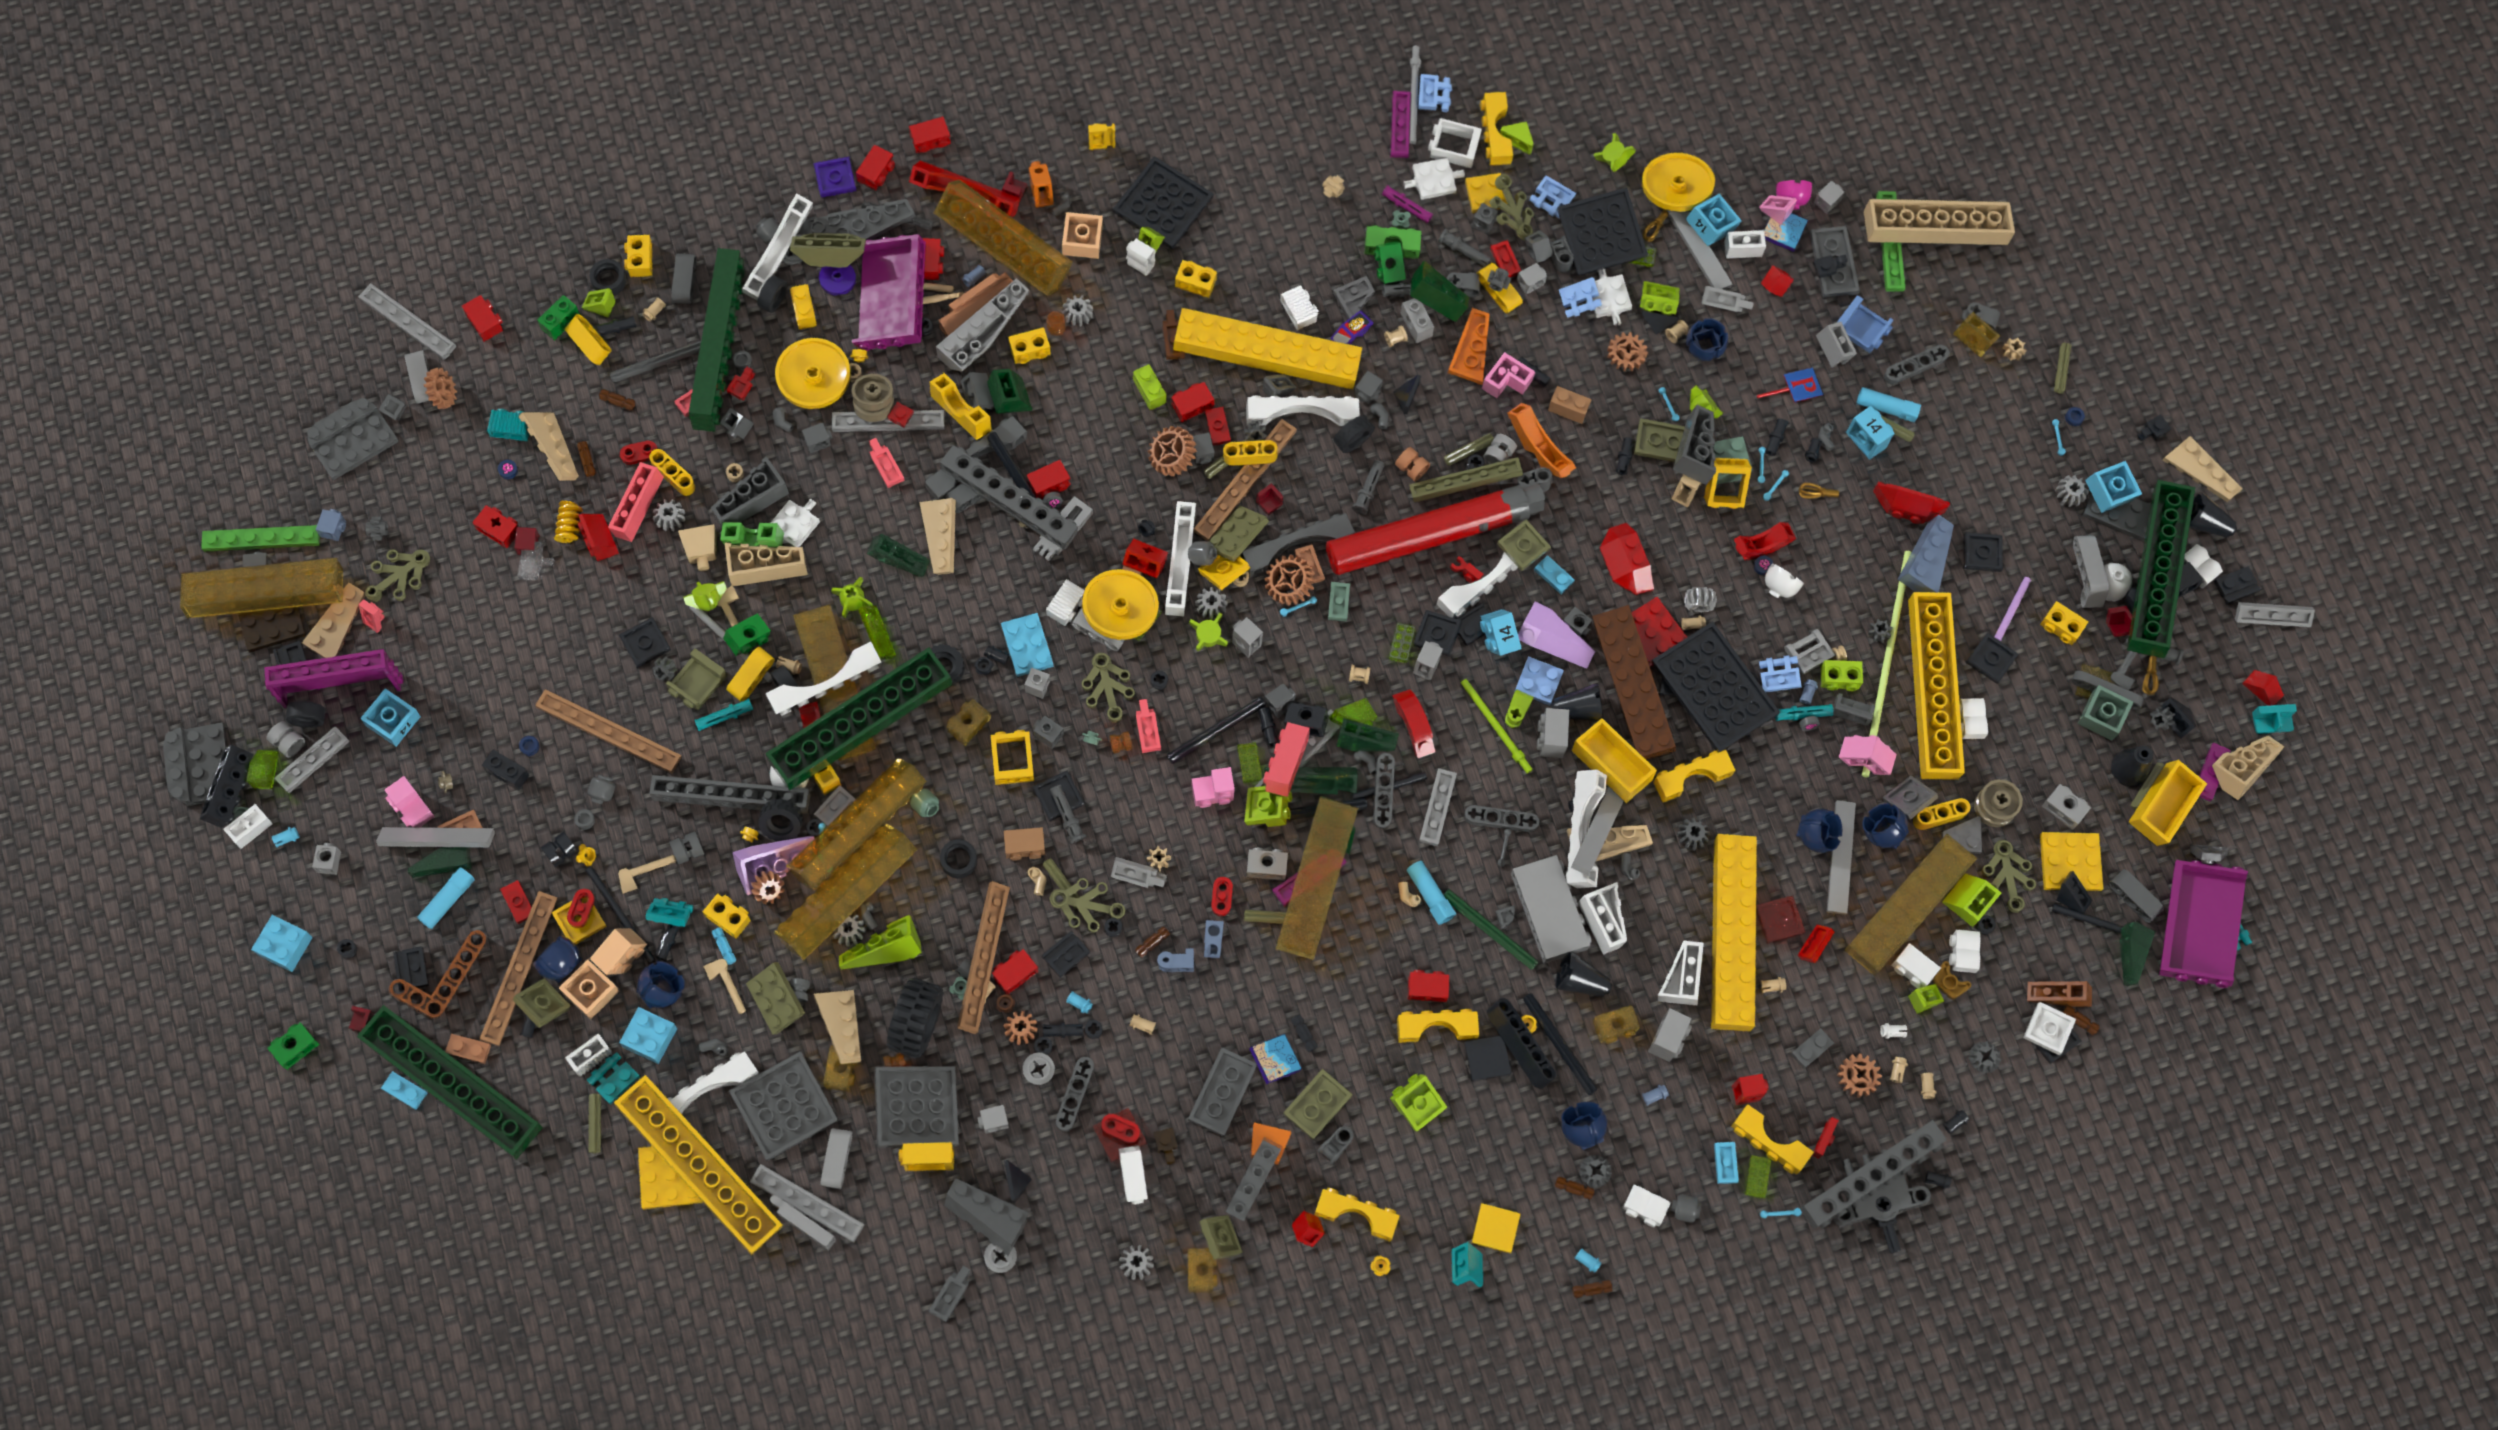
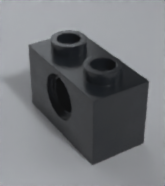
M1290 702L1284 724L1285 728L1287 722L1309 727V735L1324 737L1329 715L1327 708L1322 706H1309L1301 702Z
M494 749L482 764L488 774L517 791L520 790L530 776L524 767Z

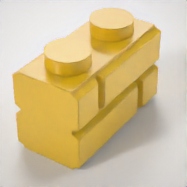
M808 285L791 287L790 292L798 328L802 330L817 326Z

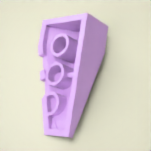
M1536 601L1518 633L1520 641L1586 669L1595 653V650L1578 636L1566 622L1562 621L1552 609Z
M814 836L750 846L733 852L736 870L747 895L752 894L751 890L753 887L751 882H756L755 876L761 877L762 871L766 874L769 870L773 871L774 875L777 873L782 879L786 876L787 872L795 867H800L817 855Z

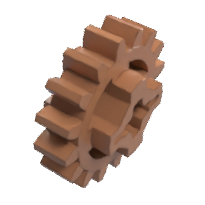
M1622 332L1621 337L1615 335L1614 340L1610 341L1607 357L1612 358L1611 365L1617 364L1616 369L1623 367L1625 372L1629 368L1632 372L1634 366L1639 369L1640 365L1644 364L1648 354L1646 352L1647 345H1643V339L1638 340L1639 335L1632 337L1630 332L1626 336Z
M435 368L426 372L427 377H424L426 384L423 385L427 388L425 394L428 395L429 401H433V406H437L438 409H445L454 405V400L457 399L454 395L457 393V390L454 389L456 384L453 383L452 376L448 377V371H444L443 368Z
M1858 1054L1857 1058L1851 1055L1849 1060L1846 1058L1843 1061L1844 1065L1839 1066V1069L1842 1071L1837 1074L1838 1077L1842 1078L1839 1084L1845 1085L1843 1091L1850 1090V1096L1857 1093V1097L1860 1098L1864 1093L1867 1097L1870 1095V1092L1874 1093L1876 1091L1875 1086L1878 1087L1881 1084L1877 1081V1079L1882 1077L1881 1074H1877L1880 1067H1875L1876 1061L1870 1062L1868 1055L1864 1059L1862 1054ZM1859 1073L1863 1075L1861 1078L1857 1077Z

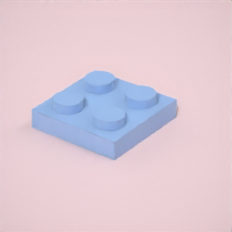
M1528 656L1516 689L1534 696V700L1550 706L1564 670Z

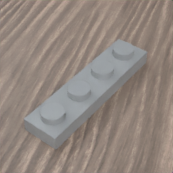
M2238 602L2235 620L2239 623L2311 627L2315 609L2303 606Z
M336 726L333 727L278 774L275 780L288 793L292 792L350 741Z
M1438 768L1419 842L1438 847L1457 773Z

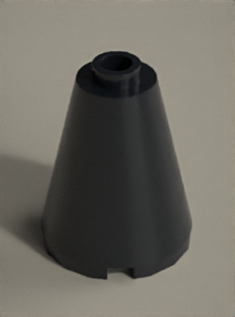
M2197 494L2193 500L2189 528L2225 538L2233 536L2237 531L2236 521L2206 494Z
M1598 683L1555 698L1554 703H1551V708L1569 710V719L1599 721L1602 718L1604 720Z
M2138 746L2117 753L2111 763L2112 775L2119 780L2120 784L2128 787L2142 784L2150 772L2153 760L2152 750L2147 746Z
M1569 952L1560 964L1562 967L1561 972L1556 974V988L1563 991L1600 997L1610 993L1612 988L1610 978L1575 953Z

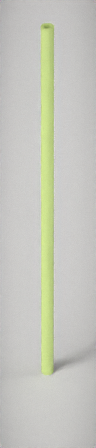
M1905 551L1901 572L1912 553L1911 551ZM1900 581L1890 625L1892 627V631L1889 632L1891 637L1887 641L1869 736H1877L1906 588V585ZM1863 766L1862 776L1869 777L1870 770Z

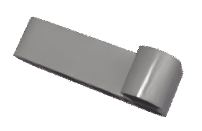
M2094 535L2075 536L2073 548L2084 585L2080 598L2081 606L2083 608L2103 607L2109 592V583L2096 537Z

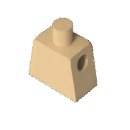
M1683 474L1672 500L1689 507L1701 482Z
M715 525L679 530V536L689 563H697L698 571L709 570L708 561L716 560L717 531Z

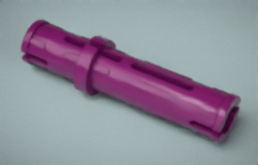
M1389 185L1384 189L1382 195L1393 201L1397 207L1400 206L1425 223H1429L1433 216L1432 213L1405 197L1404 193H1399L1392 189ZM1394 195H1395L1396 197L1400 198L1401 200H1403V201L1406 202V203L1401 202L1400 200H1398L1397 198H1395ZM1411 205L1412 207H1414L1415 209H1417L1418 211H1420V212H1422V213L1420 214L1419 212L1415 211L1414 209H1412V208L1409 207V206Z

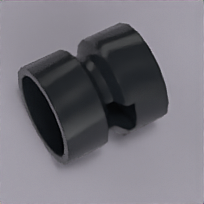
M564 831L554 837V842L549 841L540 847L555 868L564 862L565 857L570 858L578 852ZM557 848H560L561 851L556 853Z

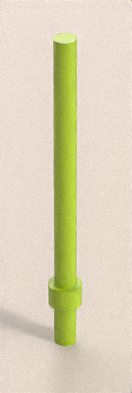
M1464 679L1461 685L1513 754L1512 758L1521 765L1526 774L1530 773L1533 769L1525 759L1526 756L1522 750H1518L1469 681Z

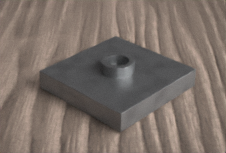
M1909 776L1882 798L1884 803H1890L1892 806L1896 805L1904 812L1907 819L1911 820L1938 799V794L1913 776Z

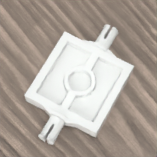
M1448 158L1413 164L1414 180L1404 181L1405 189L1416 187L1421 200L1456 193L1454 180L1465 177L1464 170L1453 172Z
M1605 269L1599 270L1600 279L1595 282L1600 296L1593 298V301L1600 298L1602 306L1596 307V310H1594L1596 318L1612 316L1614 326L1620 325L1619 314L1632 310L1623 275L1607 277Z
M809 499L804 507L798 506L789 500L771 521V523H778L783 530V544L791 547H800L820 523L819 518L810 513L811 509L816 505L814 500Z

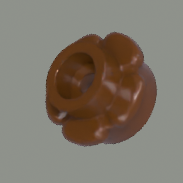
M1009 994L999 996L996 1000V1008L999 1012L1010 1013L1013 1010L1012 1008L1015 1007V1000Z

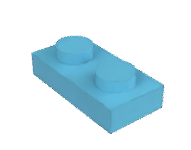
M1548 555L1534 568V571L1561 595L1575 581Z
M393 1071L381 1087L382 1090L415 1110L427 1095L425 1090Z
M1735 1142L1714 1143L1717 1184L1738 1183Z

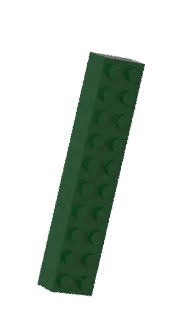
M718 248L689 407V416L693 430L715 432L716 425L720 424V414L718 413L719 409L723 407L721 395L726 390L724 378L729 373L727 361L731 359L732 348H730V344L734 343L735 338L733 326H737L736 310L740 309V299L738 298L739 294L743 292L741 280L746 275L744 258H741L740 250Z
M2157 480L2153 489L2127 644L2128 651L2165 658L2170 649L2196 487Z
M928 647L765 753L767 760L790 791L951 686V676Z
M384 1005L356 1036L516 1160L543 1128L537 1121Z

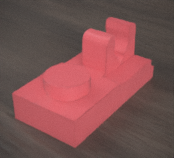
M363 599L358 604L362 621L376 633H379L382 628L381 621L385 617L382 614L383 610L374 603H368Z

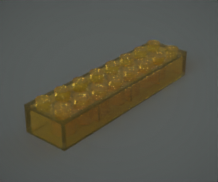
M961 180L948 183L934 211L935 215L1048 296L1058 292L1073 263L1070 259Z
M338 558L181 574L180 608L187 618L343 602V568Z
M830 604L793 615L815 685L835 676L848 661ZM850 679L843 681L844 686L833 690L832 687L825 690L827 694L819 698L824 715L858 693L855 681L851 682ZM871 737L839 758L838 761L876 750L873 738Z
M897 759L786 867L805 886L813 890L821 887L825 879L837 872L839 866L844 861L849 860L858 847L865 845L867 839L872 834L877 833L886 820L893 818L895 812L900 807L905 806L909 802V798L914 793H918L927 781L912 764Z
M1320 796L1276 949L1314 960L1358 807Z
M886 823L878 829L871 839L863 844L860 850L851 855L849 860L842 867H839L832 877L823 882L821 887L814 894L810 895L804 904L795 909L792 915L785 922H782L773 933L787 949L805 960L917 849L904 833Z
M1946 834L1848 945L1845 951L1875 976L1977 858L1949 834Z

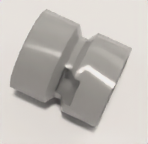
M1497 434L1483 458L1488 464L1509 460L1517 445L1510 437Z
M285 721L274 725L266 738L274 747H278V750L287 758L297 754L305 743V739L296 731H292V727Z

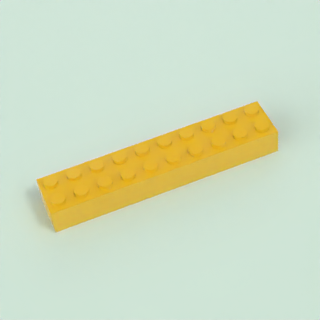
M1182 308L1173 350L1353 389L1362 347Z
M1913 592L1908 600L1921 779L1959 780L1965 773L1951 593Z
M1718 834L1714 839L1711 1029L1751 1031L1755 1027L1757 837Z
M646 1075L614 1102L618 1110L751 1255L782 1228L783 1225Z

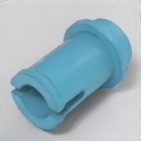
M288 827V830L273 835L272 840L278 848L290 841H297L299 833L295 827Z
M1073 991L1066 1001L1080 1009L1081 1013L1085 1012L1086 1014H1088L1093 1006L1090 999L1086 1000Z
M1582 1248L1575 1257L1576 1260L1589 1268L1590 1272L1593 1271L1595 1273L1601 1265L1599 1258H1594Z

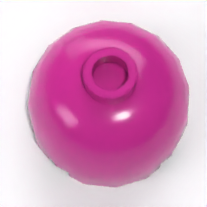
M1789 180L1776 184L1777 196L1796 198L1797 202L1793 210H1798L1799 206L1805 205L1811 198L1812 182L1801 180V183H1798L1795 180Z

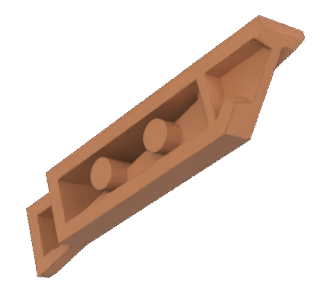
M1006 272L1000 276L997 273L992 274L949 304L950 313L939 320L941 331L948 337L1013 282V280Z

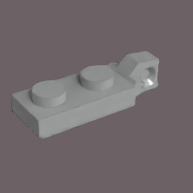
M1705 286L1701 304L1742 312V308L1752 310L1754 302L1745 301V296L1740 293Z
M1118 857L1115 858L1111 873L1112 878L1146 888L1148 886L1153 887L1154 885L1163 887L1167 875L1158 872L1155 868L1153 869L1152 867Z

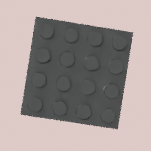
M801 1052L729 1090L767 1161L839 1122Z
M875 1067L877 1147H903V1144L952 1142L953 1147L959 1145L955 1067Z

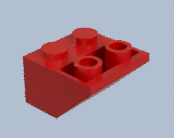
M603 514L578 515L581 522L577 524L591 557L595 556L598 562L619 554Z

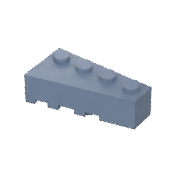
M1940 515L1928 521L1897 580L1915 592L1939 593L1954 525Z

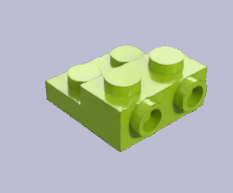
M1644 281L1640 307L1646 311H1661L1665 315L1676 314L1680 288Z
M1266 786L1248 788L1244 820L1247 826L1266 824L1268 827L1286 825L1287 819L1291 817L1290 809L1288 808V802H1292L1291 791L1288 797L1266 792Z
M1422 1074L1411 1076L1408 1079L1409 1083L1405 1087L1399 1086L1393 1090V1096L1390 1098L1400 1114L1404 1115L1416 1132L1448 1108L1428 1078Z

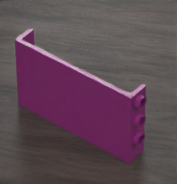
M919 234L900 235L894 238L884 237L880 240H866L862 259L859 338L852 339V343L858 349L869 351L874 348L885 349L890 346L902 347L905 344L921 343L926 242Z
M384 649L264 667L266 688L270 690L277 703H280L284 709L288 705L287 693L389 678L397 691H401V684H403L402 672H399L398 666L394 665L393 659L389 658Z
M2175 861L2159 975L2174 977L2182 982L2192 980L2201 985L2211 983L2216 984L2220 988L2232 987L2245 883L2248 875L2247 870L2241 867L2227 868L2221 864L2207 865L2201 861Z

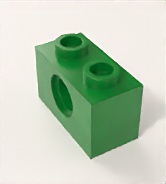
M1391 242L1376 245L1377 250H1374L1375 260L1379 263V268H1377L1378 279H1381L1383 283L1406 280L1401 243ZM1388 258L1393 259V264L1391 267L1385 266V262Z
M563 295L537 321L541 330L555 341L565 331V327L576 314L580 315L577 306Z
M757 613L727 629L723 639L735 656H738L742 653L747 654L757 645L762 646L768 641L771 630Z
M300 1022L299 1024L292 1025L282 1037L275 1038L268 1047V1050L280 1065L288 1070L320 1044ZM296 1041V1046L289 1049V1043Z

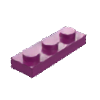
M2216 743L2211 744L2199 775L2207 783L2199 797L2210 802L2213 800L2219 784L2212 766L2224 753L2231 752V750Z

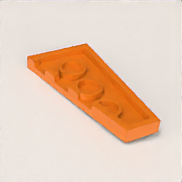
M1472 308L1448 369L1449 374L1480 385L1483 384L1489 313Z

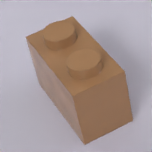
M1557 386L1548 411L1582 424L1592 399Z
M1043 827L1004 831L1006 859L1020 860L1022 857L1038 859L1045 855Z

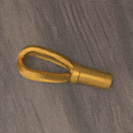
M1663 210L1658 218L1647 225L1642 234L1644 240L1652 242L1655 239L1664 220L1669 215L1668 211ZM1656 225L1657 228L1653 235L1647 237L1646 233Z
M1805 482L1799 487V495L1802 498L1809 499L1820 496L1838 498L1839 490L1826 489L1817 484ZM1802 489L1814 490L1818 492H1808Z
M2155 656L2149 657L2147 674L2143 681L2142 690L2148 695H2154L2159 687L2156 670L2157 657ZM2150 675H2152L2153 679L2152 691L2148 687Z

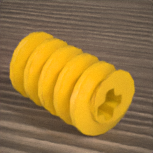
M560 501L554 540L560 543H570L579 539L575 534L580 532L576 527H578L577 523L579 522L577 520L580 519L578 513L582 512L583 508L571 501Z

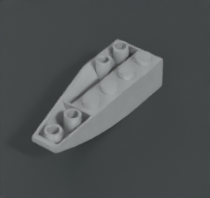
M1016 278L936 346L937 357L950 369L958 371L966 369L990 348L1029 293V289Z

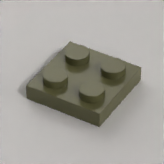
M1527 520L1523 521L1497 542L1498 546L1521 571L1551 548Z
M545 978L518 993L513 998V1001L538 1028L567 1012L571 1006Z
M1229 1215L1205 1218L1199 1221L1202 1233L1209 1246V1252L1214 1260L1237 1256L1243 1253Z

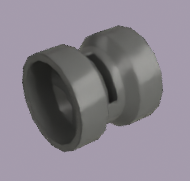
M792 978L790 985L798 1001L801 1003L808 1002V994L806 992L810 988V981Z

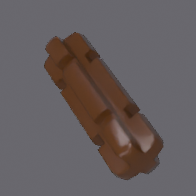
M606 389L600 391L599 397L601 400H608L609 403L625 407L628 410H633L635 407L633 399H625V396L614 392L609 393Z
M586 441L579 442L577 447L587 477L594 476L596 472Z
M1165 927L1160 928L1157 934L1154 933L1143 942V945H1139L1135 949L1137 955L1143 958L1148 954L1147 951L1153 950L1162 942V939L1165 940L1170 935L1169 931Z
M2071 1006L2065 1007L2062 1012L2075 1018V1024L2083 1029L2086 1028L2087 1032L2092 1035L2096 1034L2100 1028L2095 1022L2091 1023V1020L2080 1012H2075V1009Z
M1558 1177L1555 1182L1556 1188H1564L1565 1191L1578 1196L1583 1195L1586 1199L1590 1200L1594 1195L1593 1188L1588 1186L1585 1188L1584 1185L1571 1180L1566 1181V1178Z
M1609 1280L1602 1281V1283L1584 1284L1583 1287L1578 1285L1572 1288L1575 1298L1583 1297V1295L1602 1294V1292L1608 1293L1613 1290L1612 1283Z

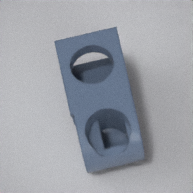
M1206 920L1204 957L1220 958L1224 921Z
M1186 948V954H1172L1167 951L1160 953L1157 959L1159 969L1164 972H1194V948Z

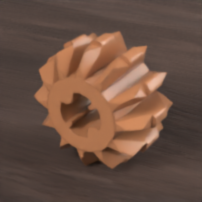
M769 870L767 874L762 871L761 877L755 876L757 881L751 882L753 887L751 893L755 895L757 901H761L763 904H767L770 901L774 904L775 898L781 899L779 893L785 892L782 887L785 883L783 880H780L781 876L776 873L774 875V872Z
M1021 1011V1016L1014 1012V1019L1007 1017L1009 1023L1004 1024V1028L1007 1029L1005 1036H1011L1009 1039L1011 1043L1017 1039V1045L1021 1044V1040L1028 1044V1037L1034 1040L1035 1036L1033 1033L1038 1032V1028L1034 1027L1037 1021L1031 1020L1032 1014H1028L1025 1017V1012ZM1020 1025H1024L1022 1032L1018 1031Z

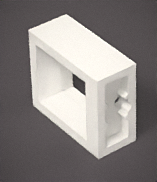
M1440 118L1438 125L1435 124L1432 135H1435V138L1430 140L1429 143L1430 158L1437 160L1448 158L1449 163L1472 168L1481 128ZM1441 132L1471 139L1467 155L1437 148Z
M1139 1146L1120 1148L1119 1155L1127 1202L1132 1204L1143 1203V1199H1148L1141 1150Z

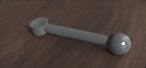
M1508 828L1504 830L1505 838L1501 858L1498 860L1499 867L1505 866L1504 858L1508 838L1511 835V830Z

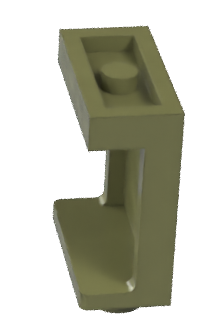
M694 648L690 653L691 659L672 682L667 681L666 686L668 688L667 692L671 696L681 698L685 706L699 711L724 681L727 674L724 668Z

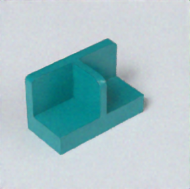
M2296 704L2258 706L2252 712L2256 733L2292 732L2294 730L2292 715L2297 712Z
M1469 1242L1453 1248L1452 1282L1459 1286L1471 1280L1478 1287H1482V1253Z

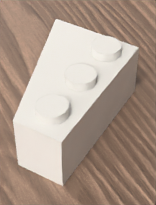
M1618 882L1586 894L1578 902L1603 955L1621 948L1627 941L1624 919L1620 909L1621 900H1619L1617 891Z
M1683 941L1664 985L1658 994L1659 1002L1698 1006L1703 956L1702 942Z

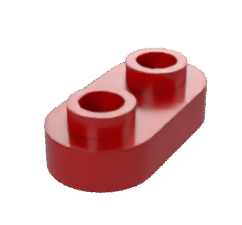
M652 441L638 442L624 446L620 450V457L622 462L627 465L650 461V453L658 448ZM647 447L651 448L649 451H645ZM627 452H632L631 455H626Z
M1219 877L1213 884L1211 909L1217 916H1225L1231 910L1233 884L1227 877ZM1223 885L1226 887V890L1221 891L1219 887ZM1222 904L1225 908L1220 910L1217 906Z
M580 889L574 895L567 914V921L573 928H582L588 922L595 903V897L590 890ZM588 898V902L582 903V899ZM581 916V920L576 922L575 918Z
M1108 1114L1102 1119L1101 1127L1107 1135L1126 1143H1134L1138 1140L1140 1129L1137 1124L1115 1114ZM1110 1122L1115 1123V1127L1112 1129L1108 1127ZM1131 1130L1134 1134L1129 1137L1126 1135V1132Z

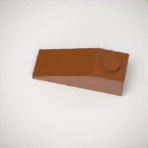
M2087 981L2028 982L2027 1001L2071 1007H2092V987Z

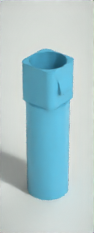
M1864 387L1861 388L1857 399V404L1865 407L1872 406L1875 410L1913 423L1918 418L1921 408L1920 404L1912 401L1902 400Z
M1418 861L1408 867L1406 871L1429 906L1430 912L1438 925L1450 921L1456 915V912L1448 899L1444 897L1423 861Z
M459 867L444 887L418 915L417 919L432 930L467 888L469 889L475 880L474 877Z

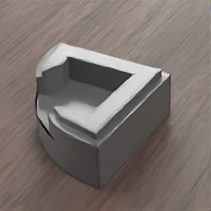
M1514 905L1495 911L1501 930L1507 928L1512 923L1515 916Z

